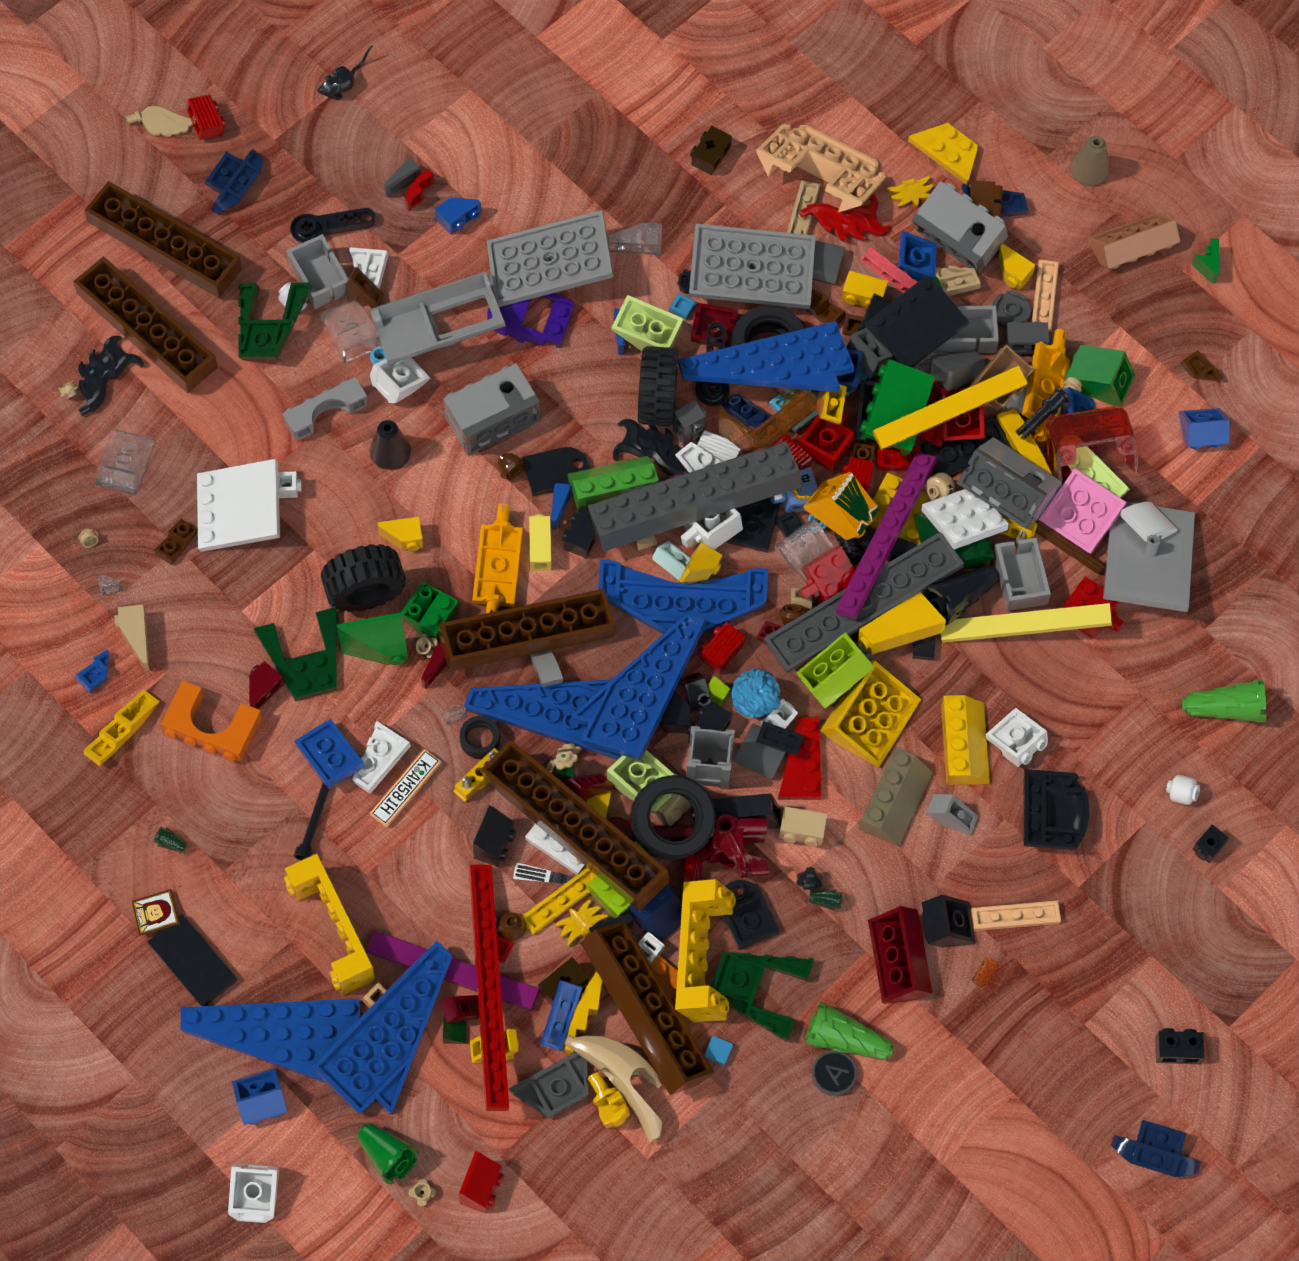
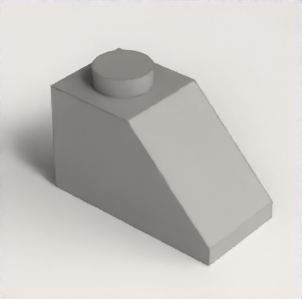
M933 794L926 812L937 823L967 835L972 834L978 818L977 814L953 794Z

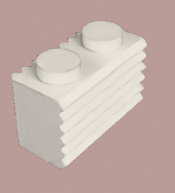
M704 430L697 446L723 462L739 457L742 453L743 444Z

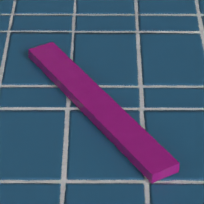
M373 931L365 951L368 954L410 968L427 949ZM452 958L444 981L477 992L476 967ZM500 975L502 1001L532 1011L539 989Z

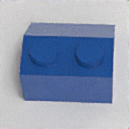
M1220 408L1179 411L1183 440L1188 447L1200 449L1202 446L1207 445L1221 447L1223 444H1229V419Z
M275 1068L232 1081L243 1125L256 1124L263 1119L279 1117L287 1112Z

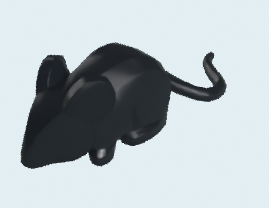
M373 45L368 48L362 61L352 71L345 66H341L333 72V76H326L327 82L323 83L317 92L340 100L342 98L341 93L349 91L354 86L355 72L364 64Z

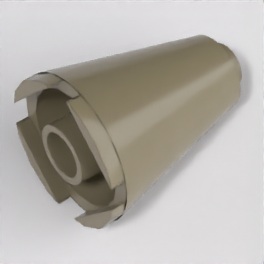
M1100 136L1090 137L1071 161V175L1074 179L1076 178L1080 181V184L1090 187L1098 186L1109 176L1110 166L1106 141Z

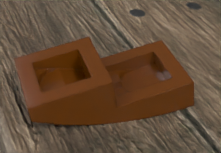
M812 289L810 309L805 310L823 324L836 321L838 325L846 316L845 311L829 303L828 297Z

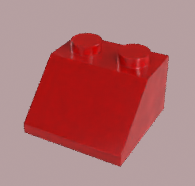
M985 404L944 422L943 441L985 439Z
M475 1151L459 1191L460 1204L483 1213L487 1212L488 1207L492 1208L496 1200L494 1191L496 1186H501L505 1175L502 1173V1166L482 1153Z

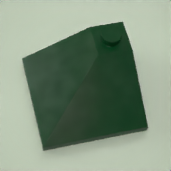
M924 513L913 515L920 543L939 533ZM989 537L954 549L964 563V567L961 569L986 567L994 558Z

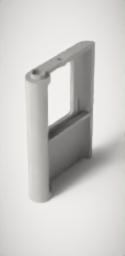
M481 272L371 308V316L388 365L505 327V322L491 289V286H494L491 274L487 275L486 272ZM481 298L487 300L493 316L491 319L446 334H438L432 318L433 314Z

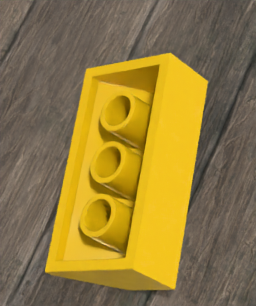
M966 695L943 696L941 713L946 785L989 784L984 703Z

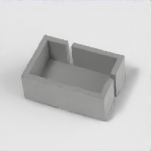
M323 234L286 250L288 263L299 283L309 282L312 285L308 299L314 309L330 303L332 297L334 300L348 295V277L333 251L331 252V248Z
M957 306L968 319L969 324L935 350V354H958L973 352L974 350H977V353H996L999 342L996 306Z
M1037 538L1018 540L1014 554H1012L1015 546L1014 541L995 544L993 559L996 570L999 573V583L1001 590H1003L1002 595L1006 610L1047 605L1051 592Z

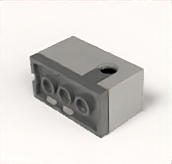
M940 181L912 218V222L915 225L914 228L918 233L937 243V246L969 268H974L978 274H981L984 267L987 266L1008 237L1007 227L1004 225L1005 221L998 216L993 217L988 214L989 211L980 204L976 206L968 195L957 193V189L950 183L944 184Z
M517 363L505 366L499 372L493 375H486L482 380L470 383L464 389L451 392L443 398L445 419L468 456L540 421V401Z
M994 437L974 451L968 462L970 466L963 471L957 482L958 485L1025 529L1042 516L1062 483Z

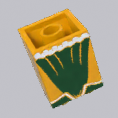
M851 472L823 481L803 506L807 512L845 540L851 538L858 539L866 532V527L875 520V515L880 510Z

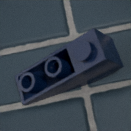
M736 394L722 404L723 408L747 435L763 448L779 435L774 418L741 395Z

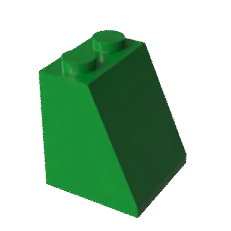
M1080 345L1078 351L1073 356L1070 369L1066 372V379L1073 377L1079 380L1082 384V391L1080 393L1121 408L1135 374L1125 351Z

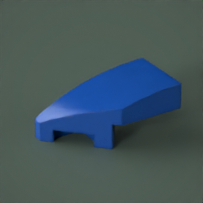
M108 650L93 658L91 665L76 674V680L89 693L106 681L109 658Z

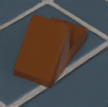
M355 267L348 279V302L360 296L371 308L379 306L384 293L358 267Z

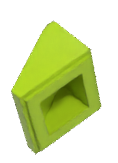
M714 676L708 685L711 701L721 707L730 697V688Z

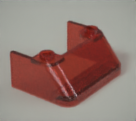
M1111 406L1051 417L1047 421L1046 436L1049 469L1052 475L1061 482V466L1070 465L1075 461L1076 448L1109 442L1116 443L1117 451L1125 455V463L1134 473H1139L1137 441L1128 413L1123 407Z

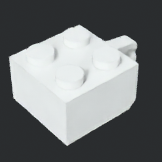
M732 509L684 525L687 532L681 536V540L687 549L703 542L715 550L743 530L740 513Z

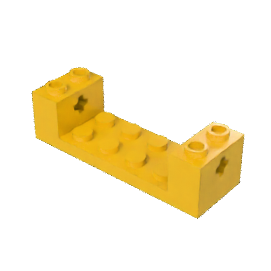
M312 855L286 867V876L283 878L289 895H294L296 900L300 901L318 892L323 904L326 903L331 921L336 924L341 941H344L347 947L348 955L331 963L332 971L329 973L335 990H340L344 996L374 982L373 967L318 855Z
M716 879L690 881L683 884L675 1010L694 1023L726 1020L727 1012L729 1011L728 999L711 986H706L705 972L708 969L706 953L709 949V941L707 939L708 930L710 929L709 916L731 915L736 903L734 893Z

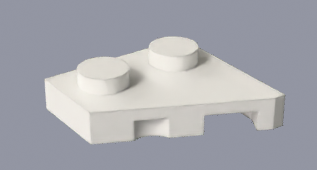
M350 247L349 251L354 268L358 267L380 289L389 255L386 250Z

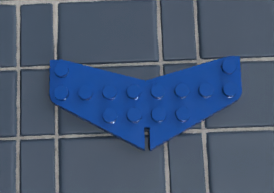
M600 559L598 590H605L609 604L661 634H664L685 614L706 619L707 624L702 633L704 634L716 629L719 625L722 626L726 622H732L765 606L767 600L768 569L755 568L747 570L746 573L692 584L674 583L621 566L619 562Z

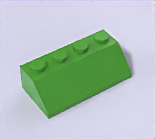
M648 456L567 474L578 511L581 506L588 509V505L659 483L654 463Z

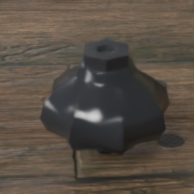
M684 269L679 274L677 282L680 292H685L686 294H689L691 271L688 269Z
M807 867L805 871L797 874L798 880L796 884L804 890L814 891L822 886V876L816 873L813 867Z

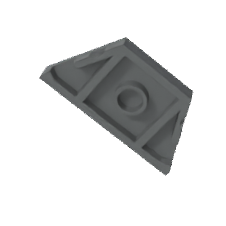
M575 1052L510 1087L509 1091L512 1095L550 1119L589 1097L587 1060Z

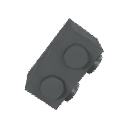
M1007 322L1006 345L1016 354H1034L1036 343L1041 341L1049 345L1048 322Z
M867 328L852 334L846 347L851 350L863 351L861 369L870 378L877 376L881 365H885L893 356Z
M696 401L674 411L673 431L683 446L690 442H698L706 427L707 413L702 406L699 407Z

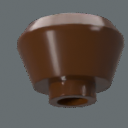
M513 453L501 455L498 458L497 464L500 477L509 480L517 476L524 468V460Z
M787 604L779 610V615L785 626L808 611L802 605Z
M515 912L502 915L497 922L499 936L509 941L519 940L524 936L527 929L524 918Z

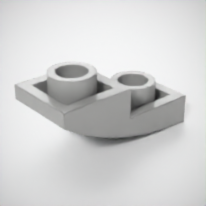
M551 650L530 655L535 673L538 674L542 687L563 683L561 671Z

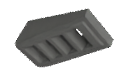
M411 157L384 184L385 196L387 198L413 183L420 175L419 166Z

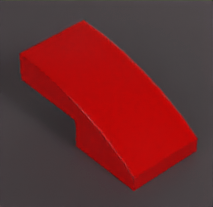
M428 168L416 178L405 196L407 211H410L424 200L423 191L434 184L433 173Z
M913 447L907 456L899 454V449L881 450L879 448L876 451L878 470H908L916 453H920V448Z

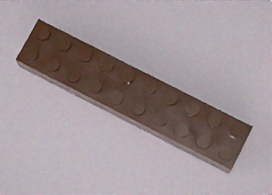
M512 740L481 769L484 780L639 912L670 881L667 869Z

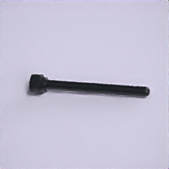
M322 783L303 842L296 847L293 855L299 861L313 854L311 843L329 792L324 783Z

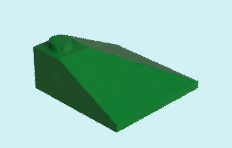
M401 612L337 624L342 654L385 665H401L408 661Z

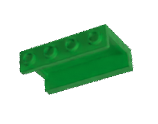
M890 359L885 365L882 364L878 372V376H880L879 383H875L872 390V395H875L873 402L870 401L866 409L868 414L867 420H863L860 427V432H862L861 439L870 438L876 441L872 433L873 430L926 407L935 376ZM916 435L891 447L899 449V454L907 456L912 451Z

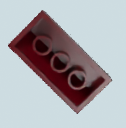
M899 906L868 919L882 1003L912 1001L932 994L918 909Z

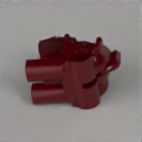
M726 814L719 816L712 837L698 851L699 862H704V860L709 861V863L719 862L724 867L733 869L741 878L748 877V874L751 876H768L769 863L767 859L748 854L743 846V843H764L765 835H767L766 817L733 818Z

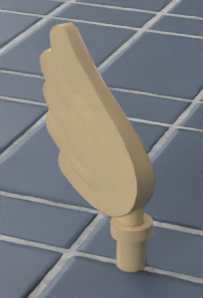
M148 106L143 112L135 111L134 114L125 117L128 124L136 121L138 123L142 122L144 128L155 137L160 135L167 138L172 135L177 136L180 133H187L189 127H193L191 118L178 115L158 106Z

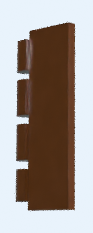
M971 180L970 198L973 200L972 203L976 206H979V204L988 209V214L1001 218L1002 204L994 203V201H1002L1003 186L995 185V182ZM999 250L993 257H998Z

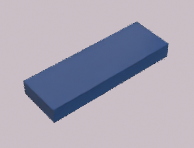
M560 980L540 1045L563 1051L583 987Z

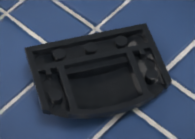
M1024 770L1023 846L1076 850L1079 847V843L1084 838L1088 826L1089 802L1085 787H1082L1077 781L1079 779L1077 773Z

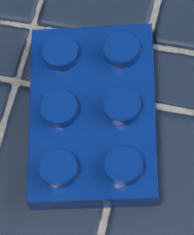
M331 719L294 741L296 747L328 789L365 767L362 759Z

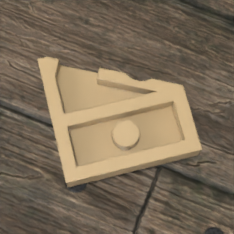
M935 265V277H938L943 291L948 296L980 289L981 283L974 268H959L950 265L948 268H940Z

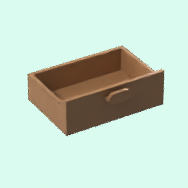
M1005 345L997 352L970 387L1016 366L1020 367L1025 379H1027L1035 368L1026 363L1008 345ZM1025 386L989 402V404L998 411L1006 405L1014 394L1018 396Z

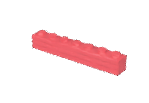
M869 247L860 259L861 262L902 293L917 283L915 279H912L906 272L899 269L897 265L891 263L872 247Z

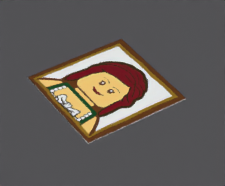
M172 889L132 901L140 936L180 924Z

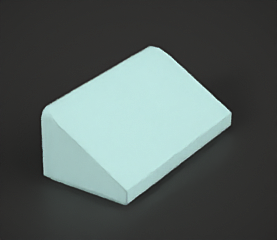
M668 540L657 547L652 559L679 580L690 557Z

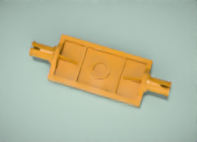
M1056 329L1054 331L1052 345H1047L1042 341L1035 345L1031 365L1035 369L1029 375L1022 415L1030 418L1042 407V401L1050 398L1055 393L1054 390L1057 387L1063 389L1062 383L1066 381V372L1070 365V359L1065 356L1066 348L1064 347L1067 332L1063 329ZM1061 407L1055 415H1050L1035 429L1033 438L1036 441H1046L1048 430L1050 432L1057 430Z
M503 503L497 505V516L494 523L490 525L481 524L472 604L486 605V613L499 611V606L515 607L523 528L510 525L508 521L511 507L505 504L503 511Z

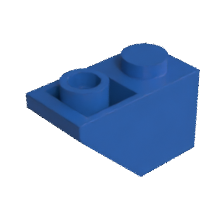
M449 198L435 208V219L451 235L463 229L469 221L479 217L481 202L478 199Z

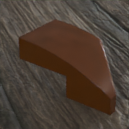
M1198 350L1180 362L1194 379L1219 381L1223 378L1213 364L1209 365Z

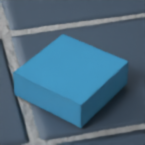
M678 293L669 307V312L687 320L696 306V301Z
M712 1036L705 1052V1057L708 1060L725 1066L733 1044Z

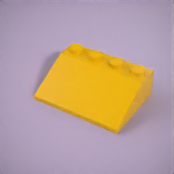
M874 660L870 662L875 668L842 695L820 731L837 745L870 764L880 767L921 699Z

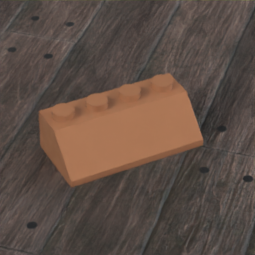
M1160 212L1087 238L1100 265L1108 269H1116L1120 267V264L1135 262L1139 257L1154 255L1158 250L1170 249L1174 247V244L1180 243L1176 220Z

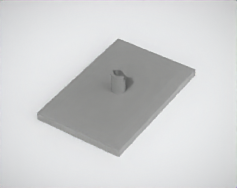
M602 210L486 241L491 277L494 283L493 292L498 307L614 277Z
M695 224L689 297L810 309L816 236Z
M1126 502L1127 504L1124 508L1137 503ZM1155 506L1177 528V532L1162 540L1156 535H1150L1147 537V542L1119 514L1109 529L1103 599L1188 612L1195 512Z

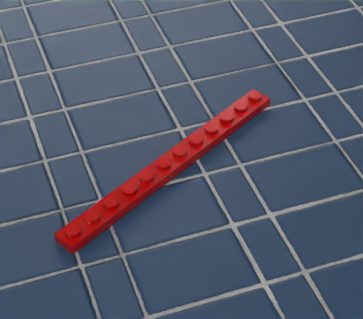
M470 865L469 880L485 1110L508 1111L509 1094L492 865Z

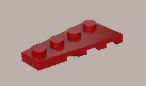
M798 717L794 732L802 734L804 737L797 757L788 755L778 800H821L819 717Z

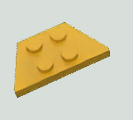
M949 123L909 136L908 142L964 184L969 183L978 145Z

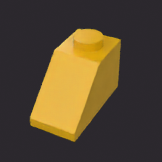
M1005 244L1000 246L998 259L1003 281L1010 288L1020 291L1033 276L1036 265Z
M840 385V392H818L816 410L820 419L836 424L841 423L846 386Z
M419 517L377 522L379 535L402 551H417L423 548Z
M701 542L692 553L679 581L682 583L705 581L711 574L716 575L721 567L719 561L722 554Z

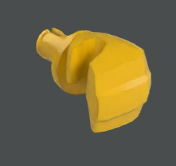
M600 1072L592 1074L588 1077V1081L597 1094L593 1099V1103L595 1106H598L599 1116L603 1125L607 1129L621 1126L630 1116V1110L624 1098L615 1087L608 1088Z

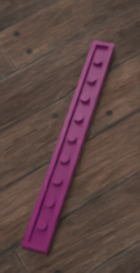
M916 453L835 609L837 615L857 619L926 481L937 463L935 456Z

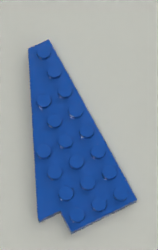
M836 321L678 359V366L683 380L840 392V385L836 376L854 372V365Z
M612 679L563 682L542 687L541 684L471 688L465 701L464 710L486 716L490 719L557 741L575 744L576 747H581L582 749L616 760L622 756L583 745L581 738L587 726L574 723L571 719L572 714Z
M435 941L311 1067L358 1115L374 1100L389 1114L394 1110L452 959V955L438 941Z
M360 999L181 1007V1031L326 1083L311 1067L360 1018Z

